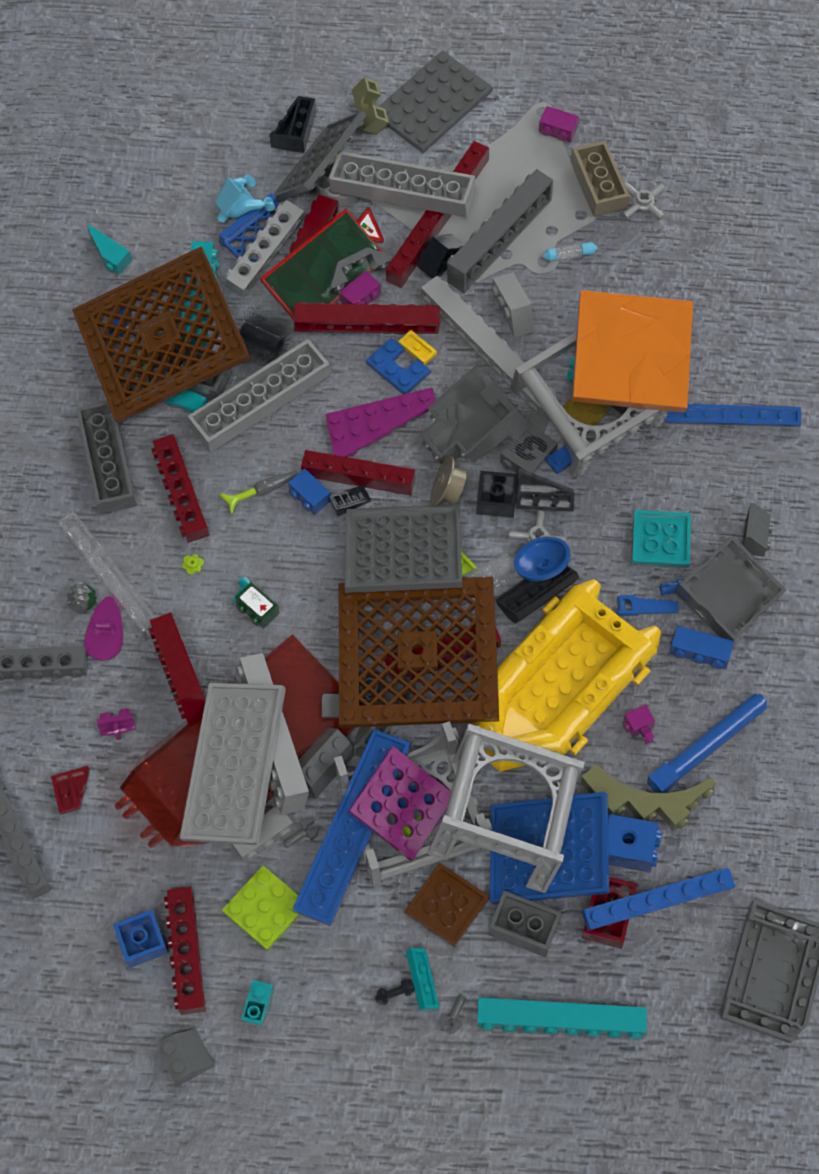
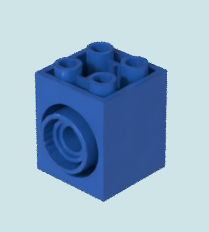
M610 814L608 821L609 865L651 873L652 867H656L658 850L655 848H659L662 830H658L659 823Z

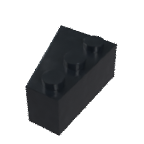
M298 96L287 110L285 117L278 122L277 128L269 134L272 148L305 153L316 114L315 98Z
M518 468L517 509L574 512V489Z

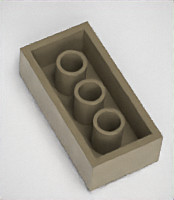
M606 141L573 148L570 162L593 215L598 216L626 209L630 195Z

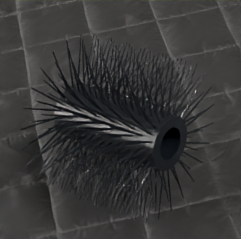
M249 311V318L247 314V319L241 326L240 334L248 352L251 351L254 354L253 358L255 355L256 357L258 356L257 360L259 357L260 360L264 357L267 360V364L268 361L272 362L271 356L274 360L275 356L277 359L279 352L284 349L283 346L289 345L284 344L286 336L284 331H286L287 327L284 328V323L282 324V322L280 326L279 322L277 323L275 320L271 322V317L269 318V316L267 319L262 314L258 316V311L256 314L252 312L251 316L254 315L252 319L250 317L251 311Z

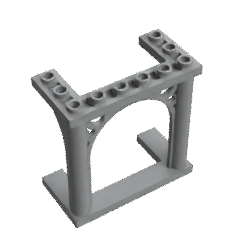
M576 332L517 367L511 384V389L514 393L527 386L554 424L569 451L572 460L569 472L573 477L577 474L580 476L588 471L590 462L595 454H603L609 449L608 446L613 443L615 445L619 444L627 434H635L643 424L649 429L654 426L655 428L661 426L669 412L628 407L619 419L600 426L583 424L573 419L563 409L537 372V369L576 346ZM632 411H635L636 413H638V414H634L633 417L630 416V413H631ZM577 428L583 429L581 436L579 435L580 431H578ZM605 430L607 434L604 433L600 438L599 432ZM588 431L595 432L596 439L592 443L586 440V433Z
M450 721L443 723L442 732L435 740L420 749L408 753L406 756L430 776L441 781L450 792L452 791L454 781L448 782L447 777L452 772L451 780H455L458 765L452 763L458 749L457 746L459 745L456 728H452ZM339 756L334 758L337 780L344 796L355 770L347 773L343 758ZM443 762L447 763L448 770L444 774H438V765ZM431 763H433L431 770L426 768V766H431ZM470 793L465 816L468 818L464 817L463 822L492 830L489 819H485L483 813L477 812V799L475 795ZM456 840L449 858L480 849L481 853L488 850ZM369 843L363 853L373 888L381 886V880L443 861V859L428 855L430 845L420 848L415 858L411 861L401 854L377 862L373 848L370 849Z
M468 724L452 762L458 765L446 813L431 842L428 855L447 861L456 840H460L535 865L527 879L526 887L546 893L563 862L564 855L561 854L576 782L585 762L501 735L498 732H492L479 726ZM484 749L493 751L495 756H488ZM497 761H513L530 767L543 778L549 788L547 795L552 797V807L543 847L463 822L474 778L483 767ZM546 771L556 772V775L553 777L548 776Z

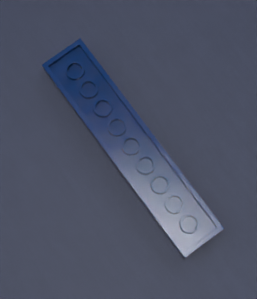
M375 729L373 730L293 906V912L328 926L332 925L373 831L347 811L389 749L394 746L407 756L411 747L410 742ZM398 770L393 771V777L395 780L397 779V776L399 774ZM387 786L382 787L384 796L388 797L390 794V789ZM372 802L371 804L373 812L378 813L380 809L377 802Z

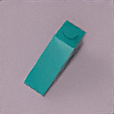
M88 225L89 236L105 268L109 272L120 275L132 262L130 251L91 225Z

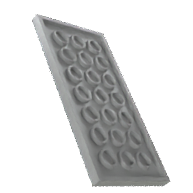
M209 683L180 834L181 840L244 845L259 844L286 690L283 685Z

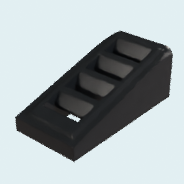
M363 485L329 496V502L337 517L345 514L346 509H356L371 502ZM361 492L364 498L360 499L358 493ZM354 495L355 498H356V501H353V499H352L351 496Z

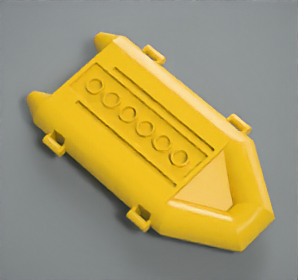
M595 579L574 585L561 600L554 596L542 609L546 616L497 667L500 722H475L473 725L492 732H498L501 735L515 738L531 745H537L549 751H555L561 755H565L569 751L576 756L588 742V739L582 735L630 682L638 686L651 672L645 665L657 653L661 630L654 625L636 630L598 600L601 585ZM637 670H641L638 673V675L634 678V674L637 672ZM576 739H579L578 742L573 747H571V744ZM484 749L488 756H495L493 751ZM513 761L490 763L499 772L526 767V765Z

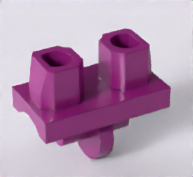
M128 708L120 709L117 716H111L109 712L100 714V719H97V725L101 737L115 735L116 740H120L121 733L136 730L133 715L129 712Z

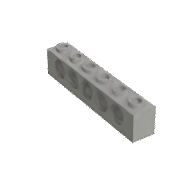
M288 200L283 205L279 204L275 211L276 214L273 218L269 217L265 224L266 227L263 231L260 230L257 233L254 243H250L247 246L244 256H240L235 263L234 269H230L225 276L226 287L242 297L246 295L303 220L304 211ZM280 220H286L287 222L282 223ZM270 233H276L277 235L271 236ZM260 246H266L267 249H261ZM250 259H256L257 262H251ZM245 272L247 275L242 276L239 273Z

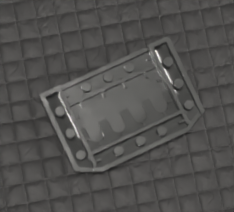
M753 900L745 919L722 1004L720 1019L787 1043H792L808 1026L819 982V923Z

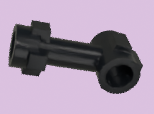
M410 980L401 981V986L387 991L380 988L375 996L376 1003L385 1006L388 1004L389 999L401 994H405L406 997L410 996L414 992L413 985Z

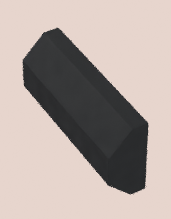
M567 565L560 574L545 581L523 579L495 600L505 616L514 624H517L554 596L575 583L579 576L575 570Z

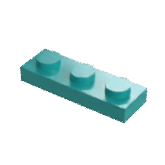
M410 948L406 950L419 1010L436 1011L440 1009L426 949Z

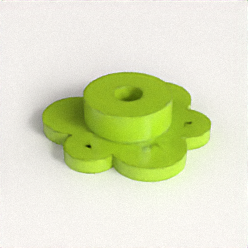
M196 554L192 556L187 555L183 559L182 568L192 575L195 571H201L204 560L198 558Z

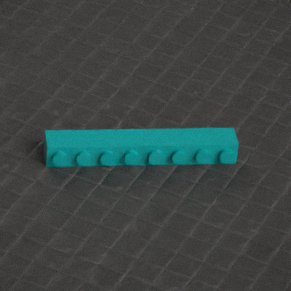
M478 998L477 1027L483 1031H493L496 1028L509 1033L515 1032V1030H523L527 1034L544 1031V1034L556 1035L557 1032H563L567 1036H578V1033L593 1038L599 1037V1035H607L611 1039L629 1036L631 1040H641V1037H645L647 1031V1007Z

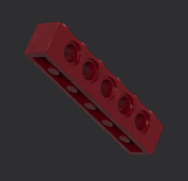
M174 434L153 440L154 448H151L154 459L158 458L159 463L156 464L159 474H164L165 479H162L164 488L170 491V495H168L170 505H175L176 510L173 513L176 521L181 522L182 526H179L181 536H186L188 543L208 537V527ZM190 518L194 519L191 522H187V520Z
M191 886L167 890V897H164L165 909H169L166 925L167 929H171V936H168L169 949L173 948V956H170L171 969H175V976L172 977L173 989H177V997H174L175 1010L179 1009L181 1015L206 1012L194 893ZM177 908H185L184 913L180 915L175 914ZM179 928H187L186 933L177 934ZM182 947L189 948L188 953L184 955L179 954V950ZM184 967L191 968V972L189 974H181V971ZM192 987L194 990L190 995H184L183 991L185 988Z

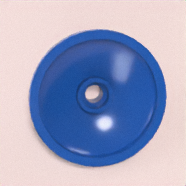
M541 537L534 539L517 552L514 559L515 570L520 577L526 580L545 581L560 574L569 564L571 559L570 548L560 538Z

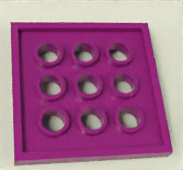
M393 746L386 753L347 812L411 861L415 858L447 809L451 792ZM394 770H398L401 773L399 781L393 777ZM410 782L416 785L415 793H412L408 788ZM383 786H387L390 789L388 797L382 793ZM425 794L430 795L432 798L430 805L424 802ZM399 798L404 799L406 802L404 809L398 806ZM372 802L379 804L380 809L378 813L372 811ZM415 810L421 813L420 821H416L413 817ZM388 814H392L395 817L394 825H390L387 822ZM404 826H407L411 831L409 837L403 835L402 830Z

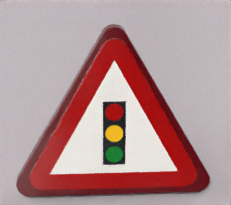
M367 207L357 219V222L374 242L383 243L384 238L371 208ZM351 228L346 233L348 237L359 239Z

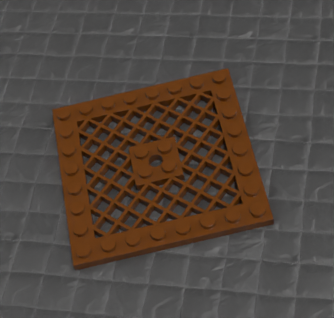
M202 246L72 309L114 420L117 423L251 359ZM185 277H190L188 283L183 282ZM169 284L174 285L172 291L167 290ZM180 287L185 288L183 294L178 293ZM191 290L196 291L194 297L189 296ZM153 292L158 293L156 299L151 298ZM164 295L169 296L166 302L161 301ZM175 298L180 299L178 304H173ZM137 300L142 301L139 307L134 306ZM186 301L191 302L189 307L184 306ZM148 303L152 304L150 310L145 309ZM197 303L202 304L200 310L195 309ZM158 306L163 307L161 313L156 312ZM121 308L125 309L123 315L118 314ZM131 311L136 312L134 318L129 317ZM181 311L186 312L183 318L178 317ZM142 314L147 315L145 320H140ZM192 314L197 315L194 321L189 320ZM104 316L109 317L106 323L102 322ZM203 317L208 318L205 324L200 323ZM115 319L120 320L117 326L112 325ZM126 322L131 323L128 329L124 328ZM186 325L191 326L189 332L184 331ZM197 328H201V329H202V332H201L200 335H199V334H195ZM109 330L114 331L112 337L107 336ZM159 331H164L161 336H156ZM208 331L214 332L212 337L206 336ZM120 333H125L123 339L118 338ZM131 335L136 336L134 342L129 341ZM192 339L197 340L195 346L190 345ZM203 341L208 342L206 348L201 347ZM115 343L120 344L117 350L113 349ZM215 344L220 345L218 351L212 350ZM126 346L131 347L128 353L123 352ZM175 347H180L178 354L173 353ZM137 349L142 350L139 356L134 355ZM186 350L192 351L189 357L184 355ZM198 352L203 353L201 359H196ZM147 353L151 357L150 359L145 358ZM159 355L164 356L161 362L156 361ZM120 357L125 358L123 364L118 363ZM170 357L175 359L173 365L168 364ZM131 360L136 361L134 367L129 366ZM181 360L186 361L184 368L179 367ZM142 363L147 364L145 370L140 369ZM153 366H158L156 373L151 372ZM164 369L170 370L167 376L162 375ZM126 371L131 372L128 378L123 377ZM137 374L142 375L139 381L134 380ZM148 377L153 378L150 384L145 383ZM131 385L136 386L134 392L129 391Z
M493 576L462 578V588L345 593V583H338L340 728L443 724L449 721L450 724L500 722ZM465 600L470 604L466 610L459 606ZM445 601L451 605L447 611L440 607ZM425 602L432 606L427 612L421 608ZM387 603L393 608L388 614L382 610ZM406 603L412 606L407 613L401 609ZM367 605L373 608L369 614L363 611ZM455 609L461 613L457 619L450 615ZM474 609H475V618H474L472 615H470V613H471ZM436 610L442 614L437 620L430 616ZM416 611L422 615L417 621L411 617ZM396 612L403 616L398 622L392 618ZM377 613L383 616L378 623L372 619ZM359 614H360L362 617H364V619H363L362 621H360V622H359ZM446 618L452 623L447 629L441 625ZM465 618L472 622L467 627L460 623ZM426 619L432 623L428 629L421 625ZM407 620L413 624L408 630L401 626ZM387 621L393 625L388 631L382 627ZM367 622L374 626L369 632L363 628ZM475 626L476 636L472 632H470ZM455 627L462 631L457 637L451 633ZM436 628L442 631V633L438 637L437 631H433ZM398 629L401 632L397 633L396 639L392 634ZM378 630L384 634L379 640L372 636ZM359 631L364 635L360 640ZM466 635L472 639L468 645L461 641ZM446 636L453 640L448 646L441 642ZM368 639L374 643L369 649L363 646ZM390 639L393 644L387 649L383 643ZM456 644L463 649L458 654L451 650ZM475 644L477 646V654L471 650ZM437 645L443 649L440 654H437ZM378 647L384 652L379 658L373 654ZM397 647L398 657L392 653ZM415 648L423 650L419 655L414 654L412 651ZM359 649L364 652V654L360 658ZM447 653L453 658L448 664L442 660ZM466 653L473 657L468 663L461 659ZM388 656L394 660L389 666L382 662ZM368 657L375 661L369 667L363 663ZM457 662L463 666L458 673L452 668ZM476 662H477V671L472 668V666H473ZM438 663L444 667L439 673L434 671L438 670ZM378 665L384 669L379 676L373 672ZM397 665L398 671H402L399 675L393 671ZM359 666L364 670V672L360 676ZM467 670L474 675L469 681L462 677ZM447 671L454 676L449 682L442 677ZM428 672L434 676L429 683L422 678ZM408 673L414 677L409 684L402 679ZM388 674L395 678L389 685L383 680ZM368 675L375 679L370 685L363 681ZM477 679L478 689L472 685ZM457 680L464 684L460 690L452 686ZM418 681L424 686L419 692L413 688ZM437 681L444 685L439 691L432 687ZM398 682L404 686L399 693L393 689ZM378 683L384 687L379 694L373 690ZM359 684L365 688L360 694ZM468 688L475 693L469 699L463 695ZM448 689L454 693L449 700L443 696ZM428 690L434 694L429 701L423 697ZM408 691L414 695L409 702L403 697ZM388 692L395 696L390 702L383 698ZM368 693L375 697L370 703L363 699ZM458 698L462 700L461 702H455Z

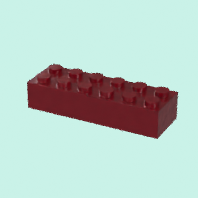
M170 612L150 619L151 628L148 630L151 639H156V641H153L156 653H161L158 654L161 666H166L163 667L166 679H171L168 681L172 693L176 692V694H173L177 707L181 705L178 708L181 719L186 718L188 726L200 722L203 718L206 700L173 615Z

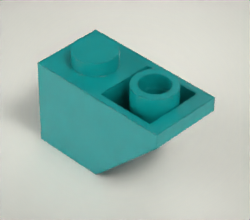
M252 980L241 1021L262 1026L274 995L272 984Z

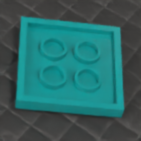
M634 510L632 564L689 568L691 513Z

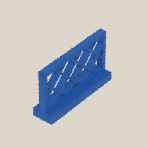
M272 193L269 194L267 197L272 198L275 208H277L279 203L276 201V197ZM265 206L262 209L249 211L219 234V243L226 247L237 259L240 256L243 257V252L246 253V248H243L244 241L254 242L257 231H263L265 228L257 227V222L259 220H268L269 217L273 218V216H270V211H267ZM254 230L255 236L254 238L244 237V232ZM234 240L242 241L241 248H234L230 243ZM256 259L250 260L251 262H257Z

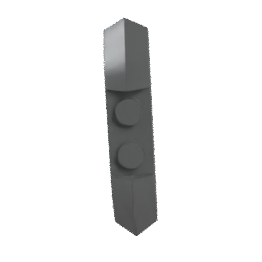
M407 676L402 678L408 684L412 681L411 678ZM399 682L393 687L398 693L404 688ZM408 691L403 697L409 702L414 695ZM388 692L383 698L390 702L395 696ZM392 726L360 727L354 741V756H362L374 729L387 734Z

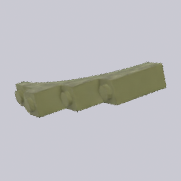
M595 765L582 775L580 782L589 793L606 792L608 794L609 816L610 814L620 816L628 808L637 819L652 822L659 814L673 831L678 827L682 829L689 823L688 819L691 814L689 810L695 809L699 805L698 801L702 798H709L714 793L716 784L710 777L699 785L683 791L650 793L621 784L598 765Z

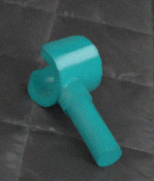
M242 577L238 581L241 588L236 595L250 583L246 577Z

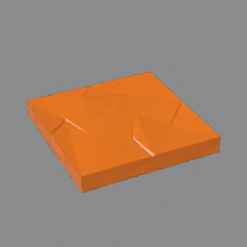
M581 290L578 304L572 402L685 413L688 405L693 301Z

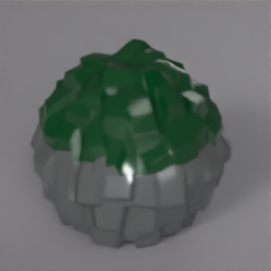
M80 582L70 587L72 592L67 593V605L74 612H86L96 604L97 597L95 596V590L91 586Z

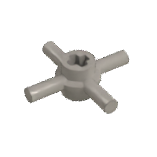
M628 182L625 183L628 193L634 197V205L622 214L625 219H628L636 211L640 213L650 211L659 220L665 217L654 206V197L665 189L663 184H659L652 191L640 190L638 192Z
M541 510L537 511L536 526L528 532L510 531L509 538L527 540V542L537 539L536 537H556L565 542L567 537L549 535L548 531L543 527L545 512Z

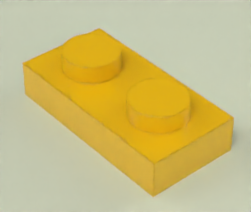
M412 330L398 341L405 351L416 360H420L424 365H427L437 356V351Z

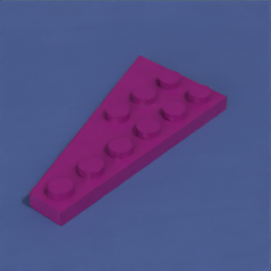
M433 388L325 414L333 454L343 457L353 456L357 453L356 451L365 446L369 447L391 434L392 430L399 426L403 427L411 419L429 412L427 408L436 401Z

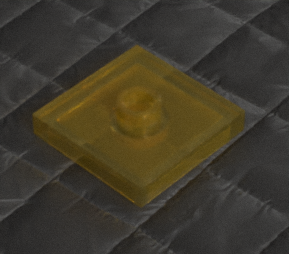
M572 397L562 406L573 419L592 426H596L610 411L602 404L572 402Z

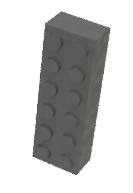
M108 402L76 408L99 513L104 514L137 506L119 424L114 420Z

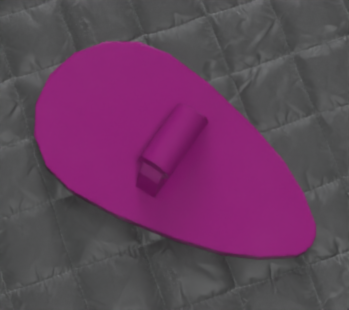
M105 597L95 609L84 640L88 655L99 661L110 660L116 657L123 645L121 614L117 603L112 597Z

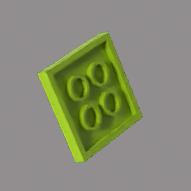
M262 866L222 909V912L266 951L276 943L300 916V914L292 910L298 894L265 866Z

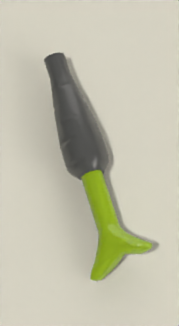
M294 470L286 474L273 476L256 482L254 488L237 495L220 493V497L229 504V511L233 514L235 506L239 501L256 494L259 496L266 495L292 480L298 474Z

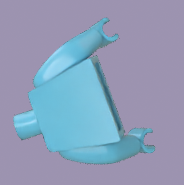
M245 175L244 179L242 177L236 179L228 177L216 200V205L221 210L217 219L222 223H226L229 217L238 220L247 212L262 209L264 206L267 211L275 209L272 198L266 197L264 201L256 200L246 190L245 184L247 187L256 185L255 178L251 175Z

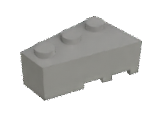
M512 272L493 278L494 286H491L492 293L498 299L499 306L504 313L513 337L534 332L532 304L515 274Z

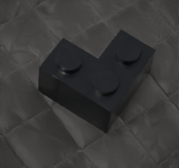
M453 234L433 236L427 242L428 246L425 251L419 256V262L416 266L430 278L441 277L447 267L448 259L458 252L463 243Z

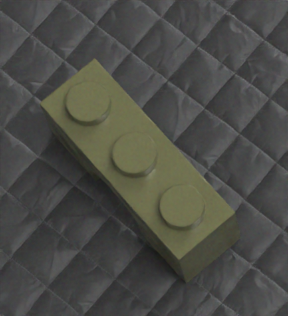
M364 77L352 89L357 110H363L366 114V117L363 119V130L377 135L389 123L386 110L375 105L376 100L381 96L378 83Z

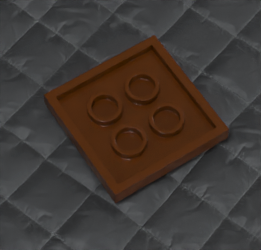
M439 863L408 905L404 914L455 948L486 905L490 896Z

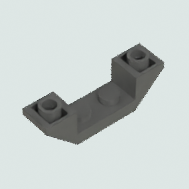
M367 247L338 261L333 266L327 292L335 291L337 293L345 288L344 285L348 280L344 273L352 269V265L356 263L361 265L368 261L373 271L377 269L381 271L387 268L388 263L393 259L392 256Z

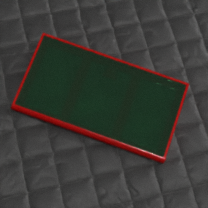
M344 209L263 275L260 281L293 319L294 303L332 304L340 298V291L337 293L335 291L327 292L333 266L338 261L367 247L380 252L382 250L351 213ZM368 261L361 265L356 263L352 265V269L344 273L348 280L344 287L348 286L365 271L368 273L372 271Z

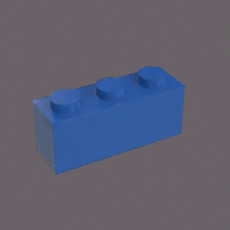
M677 625L670 654L681 659H691L698 664H709L716 669H726L734 641Z

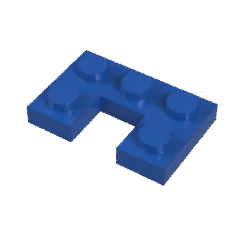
M391 337L366 359V364L403 395L408 394L431 373V370L418 359L406 370L401 368L394 361L404 353V347Z

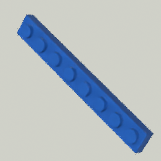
M688 404L685 413L669 411L667 413L668 416L664 419V423L800 427L801 407Z
M725 868L587 908L581 912L587 930L590 931L730 890L736 886L730 869Z

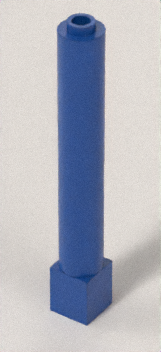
M753 694L669 763L666 762L648 776L647 784L655 793H667L678 784L682 777L767 709L766 699L760 694Z

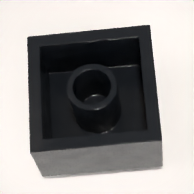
M480 471L476 514L514 518L518 474Z

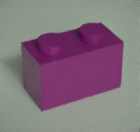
M546 106L539 121V132L559 138L562 141L571 142L578 128L579 116Z
M365 271L340 291V302L343 304H369L371 301L379 298L381 284Z

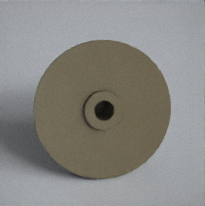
M448 456L443 461L437 472L430 496L432 506H437L441 500L455 504L463 491L467 473L465 469L454 467V458L452 456Z

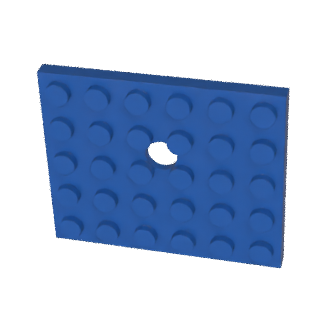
M606 792L573 796L561 854L564 855L563 862L546 893L526 887L527 879L535 865L490 851V903L493 905L499 904L503 891L530 901L609 894L608 794ZM552 798L491 805V831L543 847L552 807Z

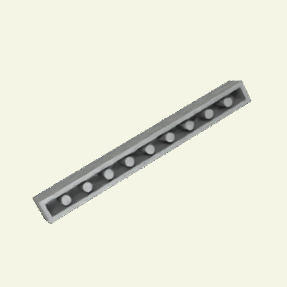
M436 276L421 287V298L428 305L439 306L440 317L511 387L515 369L524 364L519 354L515 350L512 351L508 347L507 342L503 338L500 339L496 335L495 330L492 327H488L484 323L483 318L480 315H476L472 307L468 303H464L456 291L453 292L449 288L445 280H441ZM527 386L516 392L531 409L536 410L540 414L544 413V410ZM549 387L551 392L556 397L557 395L555 390L552 387Z

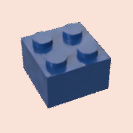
M153 910L113 924L123 956L129 968L168 954Z

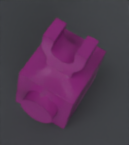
M645 704L626 713L624 722H622L627 733L630 732L632 737L641 734L646 745L654 742L653 738L655 736L650 729L654 728L655 719L647 705Z

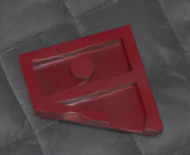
M88 766L51 776L60 815L80 810L90 773Z

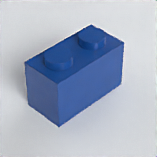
M303 469L288 482L289 494L295 500L298 499L306 511H311L315 515L329 503L330 492L306 469Z

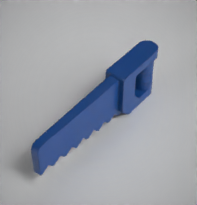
M634 595L617 596L618 611H616V614L619 617L639 616V614L678 613V600L675 602L670 600L668 602L661 599H640ZM625 602L631 604V610H625Z

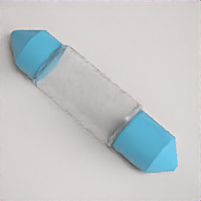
M592 242L558 246L547 249L542 257L548 261L580 258L594 254L598 247Z

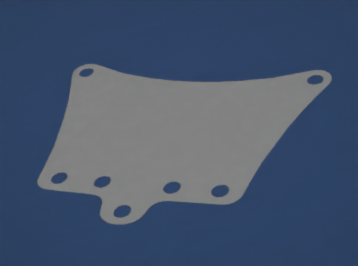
M540 102L532 106L514 127L487 146L489 147V161L476 178V192L467 217L451 215L438 234H453L462 243L466 244L472 233L477 232L481 228L482 223L492 216L493 211L502 206L506 197H510L514 193L515 188L525 181L529 173L532 174L538 169L553 179L552 201L506 249L512 252V258L505 260L499 256L476 282L513 264L525 265L529 270L538 274L550 272L559 262L558 254L557 260L550 261L547 267L539 266L537 263L538 259L542 257L547 249L555 248L559 240L593 222L597 217L591 211L563 141L539 132L541 117L537 115V109L541 107L546 108V106L552 107L548 103ZM459 162L441 170L453 172ZM369 199L373 204L401 221L411 230H413L426 211L425 209ZM583 210L587 213V217L584 220H578L575 217V213ZM554 226L557 228L558 233L554 236H549L546 234V228Z

